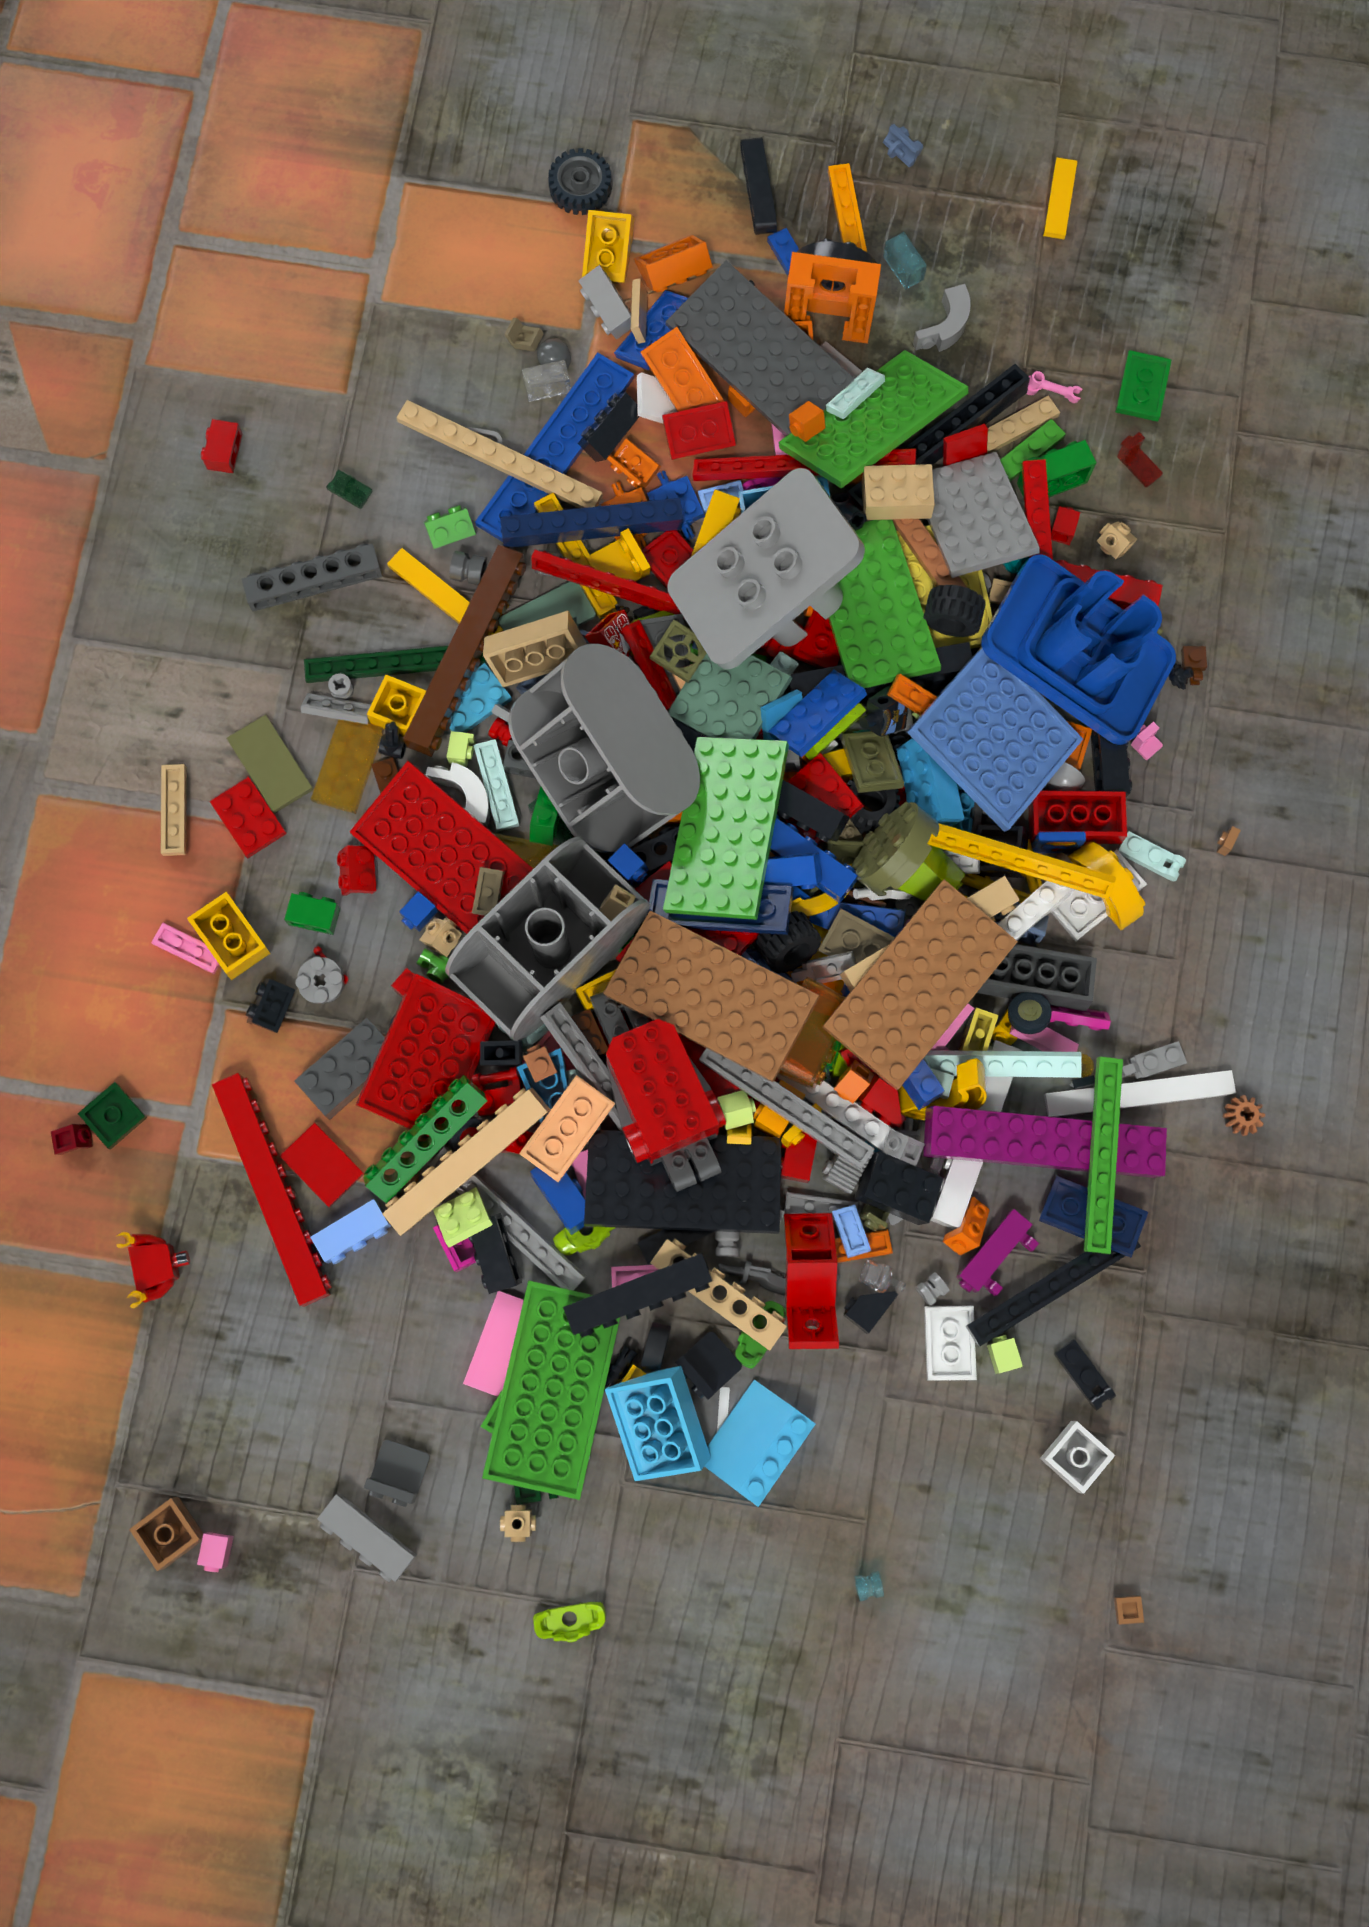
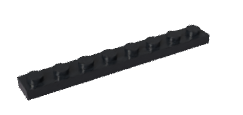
M1137 1242L1135 1250L1141 1247L1139 1242ZM1111 1250V1254L1084 1252L965 1327L977 1346L980 1347L1124 1258L1125 1255Z

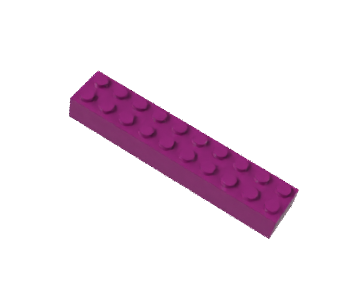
M931 1106L926 1108L923 1157L1089 1172L1092 1121ZM1119 1124L1116 1174L1150 1178L1165 1176L1167 1128Z

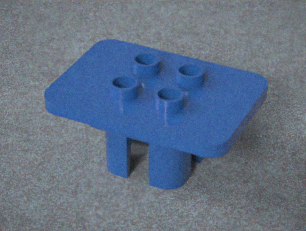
M1034 555L1021 567L981 639L982 649L994 662L1111 743L1117 745L1126 744L1138 735L1176 661V653L1173 646L1157 634L1162 623L1161 611L1157 604L1144 594L1125 610L1108 599L1109 596L1121 587L1124 580L1112 572L1099 571L1086 582H1083L1045 555Z

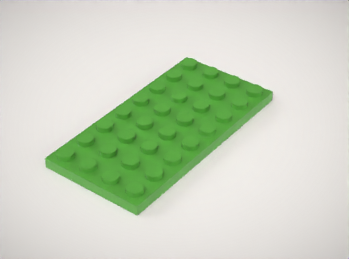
M904 350L876 371L885 375V382L846 418L842 419L827 412L825 409L824 430L806 442L790 433L779 441V449L833 484L843 488L863 473L865 466L875 464L968 394V386Z
M893 520L865 522L861 529L855 531L864 544V557L855 569L837 583L842 590L843 600L839 609L828 618L846 677L863 688H869L894 682L898 674L912 678L941 671V664L927 622L923 619L924 613Z
M697 737L694 755L699 767L700 786L694 802L682 811L663 907L665 913L757 920L789 744L787 741Z
M528 1280L483 1470V1479L580 1500L620 1318H617L618 1324L605 1329L603 1324L594 1327L595 1333L581 1338L580 1334L573 1335L563 1307L593 1295Z

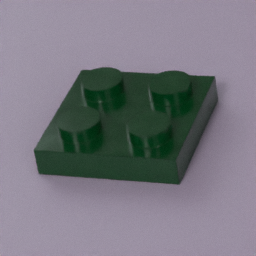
M116 1082L111 1084L78 1113L110 1150L147 1119L146 1115Z

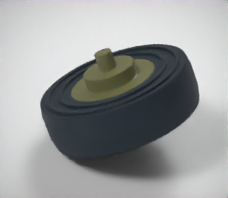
M1021 993L1011 1001L1008 1008V1018L1011 1025L1017 1031L1024 1034H1036L1043 1031L1051 1020V1006L1048 1000L1038 993Z

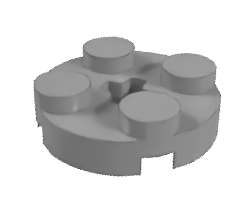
M314 957L305 962L299 969L296 986L306 1000L315 1004L330 1003L336 1000L344 989V973L335 961L329 958ZM324 974L326 976L324 978L326 984L324 986L320 984L317 987L316 977H321Z

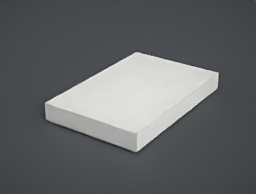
M924 1306L927 1381L977 1380L975 1341L965 1327L974 1321V1306Z

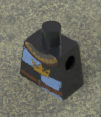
M893 683L867 701L866 715L859 719V724L863 730L869 729L876 735L883 737L906 728L908 708L887 695Z

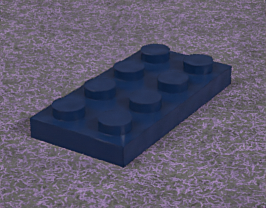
M1056 1176L1039 1221L1085 1239L1088 1188ZM1114 1199L1111 1250L1130 1258L1132 1257L1148 1215L1147 1211Z

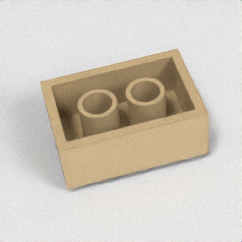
M932 464L865 466L862 475L863 512L866 514L867 520L932 518L935 506Z

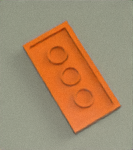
M675 327L640 352L677 412L724 402L678 327Z

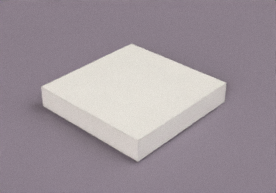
M642 372L637 375L638 416L663 424L662 415L674 413L677 410L656 377Z

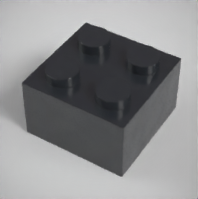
M977 825L976 835L1022 849H1028L1029 832L1023 826H1012L1004 832L997 825ZM980 860V874L977 875L983 877L1005 876L1007 878H1025L1023 873Z

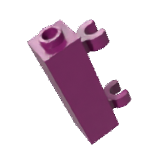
M1015 1209L1009 1211L956 1276L960 1280L958 1284L969 1293L971 1291L976 1293L983 1286L993 1296H997L1003 1287L990 1277L1018 1242L1028 1251H1034L1039 1243L1026 1233L1033 1224Z

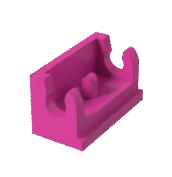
M439 1225L433 1227L455 1272H459L476 1263L474 1258L476 1250L469 1238L448 1247Z

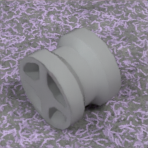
M335 674L329 679L328 688L334 698L348 700L353 695V686L349 677L345 674Z

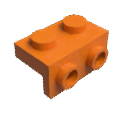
M627 438L613 456L609 455L607 458L612 463L610 467L619 474L623 472L627 475L628 478L626 480L636 488L638 485L646 488L661 468V465Z

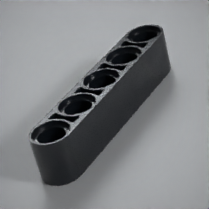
M760 137L740 140L741 157L754 234L776 233L777 220L763 139Z

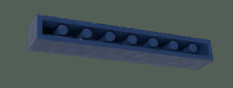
M680 498L500 517L503 546L506 548L620 536V532L629 528L632 535L681 530L683 522Z

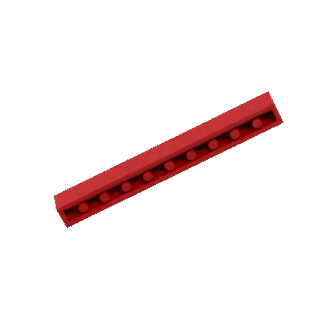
M236 1073L213 1083L212 1087L299 1306L305 1307L330 1296L329 1289L332 1288L327 1275L323 1276L321 1272L322 1260L318 1252H313L311 1244H313L312 1235L309 1230L305 1231L303 1227L304 1215L300 1208L296 1209L293 1202L296 1199L295 1193L291 1186L287 1187L284 1179L287 1177L286 1170L282 1164L279 1165L275 1157L279 1155L274 1142H269L267 1134L270 1131L265 1120L261 1121L258 1113L261 1112V1108L256 1098L252 1099L249 1091L253 1089L249 1079Z

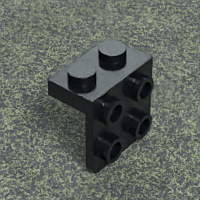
M708 1332L675 1362L677 1366L682 1367L685 1379L689 1378L694 1384L691 1389L700 1399L705 1396L707 1400L742 1369L740 1361L714 1332Z

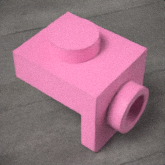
M1154 721L1148 727L1144 724L1131 744L1145 760L1151 758L1163 747V744L1154 736L1160 729Z

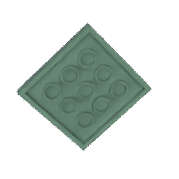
M706 654L690 681L684 684L668 713L673 719L706 737L756 739L763 723L760 707L782 697L792 677L753 655H750L735 668L723 669L715 664Z

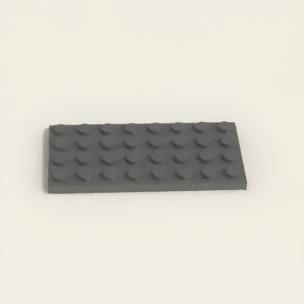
M727 260L665 322V325L670 330L678 327L690 348L784 436H788L791 433L789 428L790 413L808 401L824 411L826 404L854 381V378Z

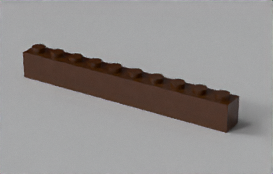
M501 545L497 546L405 733L403 740L407 748L430 757L433 756L435 750H439L442 743L441 737L444 731L450 728L453 712L459 709L461 696L470 686V677L479 668L480 657L484 649V637L490 636L497 631L498 620L501 614H504L507 610L508 599L510 595H514L517 589V581L526 571L527 564L525 563L523 553Z

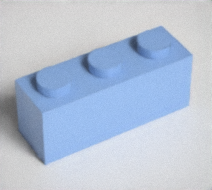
M375 1199L311 1236L325 1263L329 1264L332 1262L333 1265L346 1258L345 1254L352 1249L356 1252L367 1245L366 1241L372 1237L378 1239L388 1233L387 1228L391 1227V1224L382 1215L383 1210Z

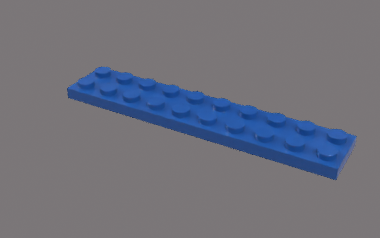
M597 352L524 453V456L562 474H566L583 451L578 444L582 438V432L588 426H592L595 422L594 417L598 412L607 407V401L613 394H621L626 391L634 380V374ZM508 475L477 518L475 524L503 542L500 517L538 513L534 507V502L549 494Z

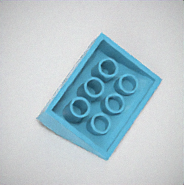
M681 1366L661 1369L605 1389L635 1481L701 1471L710 1460L711 1456Z
M753 1380L707 1447L711 1458L704 1467L759 1507L816 1423L759 1382Z

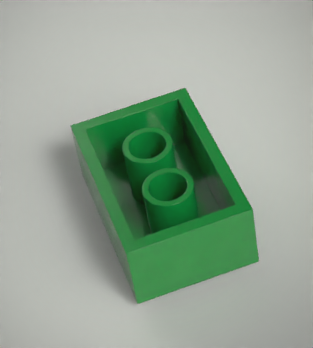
M1086 440L1081 442L1073 441L1066 445L1065 448L1060 450L1052 449L1044 456L1039 458L1031 457L1026 460L1046 459L1048 498L1088 483L1097 463ZM1021 470L1020 476L1017 481V485L1024 498L1023 476Z

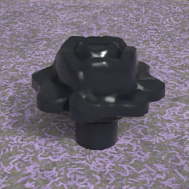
M1175 663L1169 674L1171 684L1179 689H1186L1188 678L1194 676L1193 670L1191 668L1185 670L1181 664Z

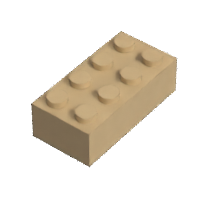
M565 611L484 637L483 656L502 687H506L550 673L567 659L573 651L587 645L569 611Z

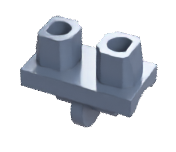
M895 124L889 127L888 135L883 141L889 148L887 155L890 158L897 156L908 167L913 166L917 156L920 155L923 149V144L919 140L912 141L909 138V131L904 126L898 128Z

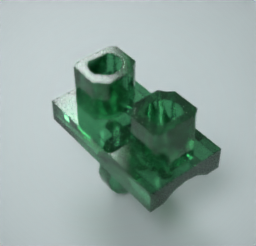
M339 469L333 480L326 486L328 491L359 509L363 508L373 492L371 488Z

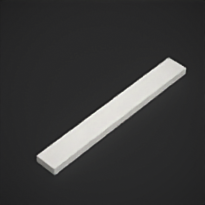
M1232 1070L1121 1084L1120 1109L1234 1095L1236 1090ZM1095 1087L1044 1094L1048 1117L1092 1113Z

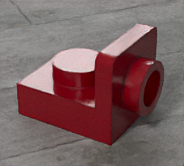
M71 1124L51 1131L55 1155L93 1147L90 1128L87 1124Z

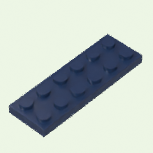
M653 879L649 900L651 906L647 915L649 911H652L686 929L788 935L794 891L792 886L763 885L758 918L754 920L665 913L663 907L669 880Z

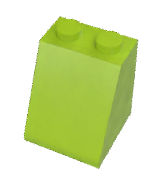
M931 846L932 849L924 862L898 888L899 890L925 901L944 879L956 890L963 885L961 880L965 873L940 848Z

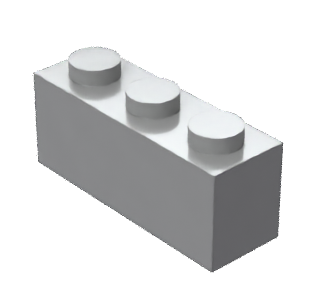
M600 265L578 280L583 287L580 289L581 294L586 301L590 300L593 305L590 308L597 318H602L603 323L601 326L607 335L612 334L617 340L631 330V312Z

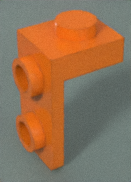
M971 1197L961 1227L945 1234L943 1243L959 1255L979 1247L989 1215V1208L975 1197Z

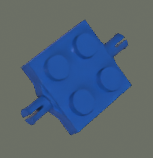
M662 471V475L659 472L657 476L661 486L647 493L649 501L680 498L683 516L681 529L686 540H690V537L693 539L695 535L690 525L704 518L705 514L688 476L675 481H669L666 471Z

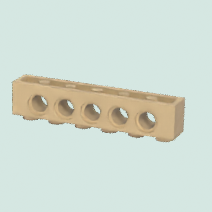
M667 1239L650 1264L657 1269H662L674 1264L677 1257L682 1256L688 1259L697 1254L694 1253L691 1256L684 1251L686 1246L680 1241L674 1239L671 1242ZM715 1267L712 1271L710 1270L713 1281L709 1283L710 1288L696 1293L695 1288L689 1290L691 1294L769 1351L787 1327L784 1324L786 1320L775 1311L772 1314L763 1309L766 1304L755 1296L752 1299L745 1296L744 1292L746 1290L736 1282L730 1285L724 1280L726 1275ZM718 1285L724 1286L727 1290V1296L723 1300H718L713 1295V1290ZM743 1300L747 1304V1310L744 1314L734 1312L733 1304L735 1301ZM761 1314L766 1317L767 1325L765 1328L758 1329L753 1325V1318L756 1315Z

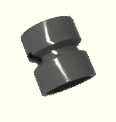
M455 551L450 564V580L462 582L467 579L468 583L479 585L487 569V557L473 555L470 558L468 553Z

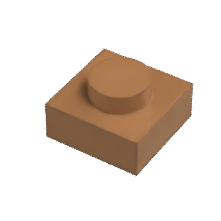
M1232 826L1227 832L1223 831L1217 841V844L1220 845L1217 853L1226 856L1232 850L1241 830Z
M1141 1596L1114 1597L1117 1624L1144 1623Z

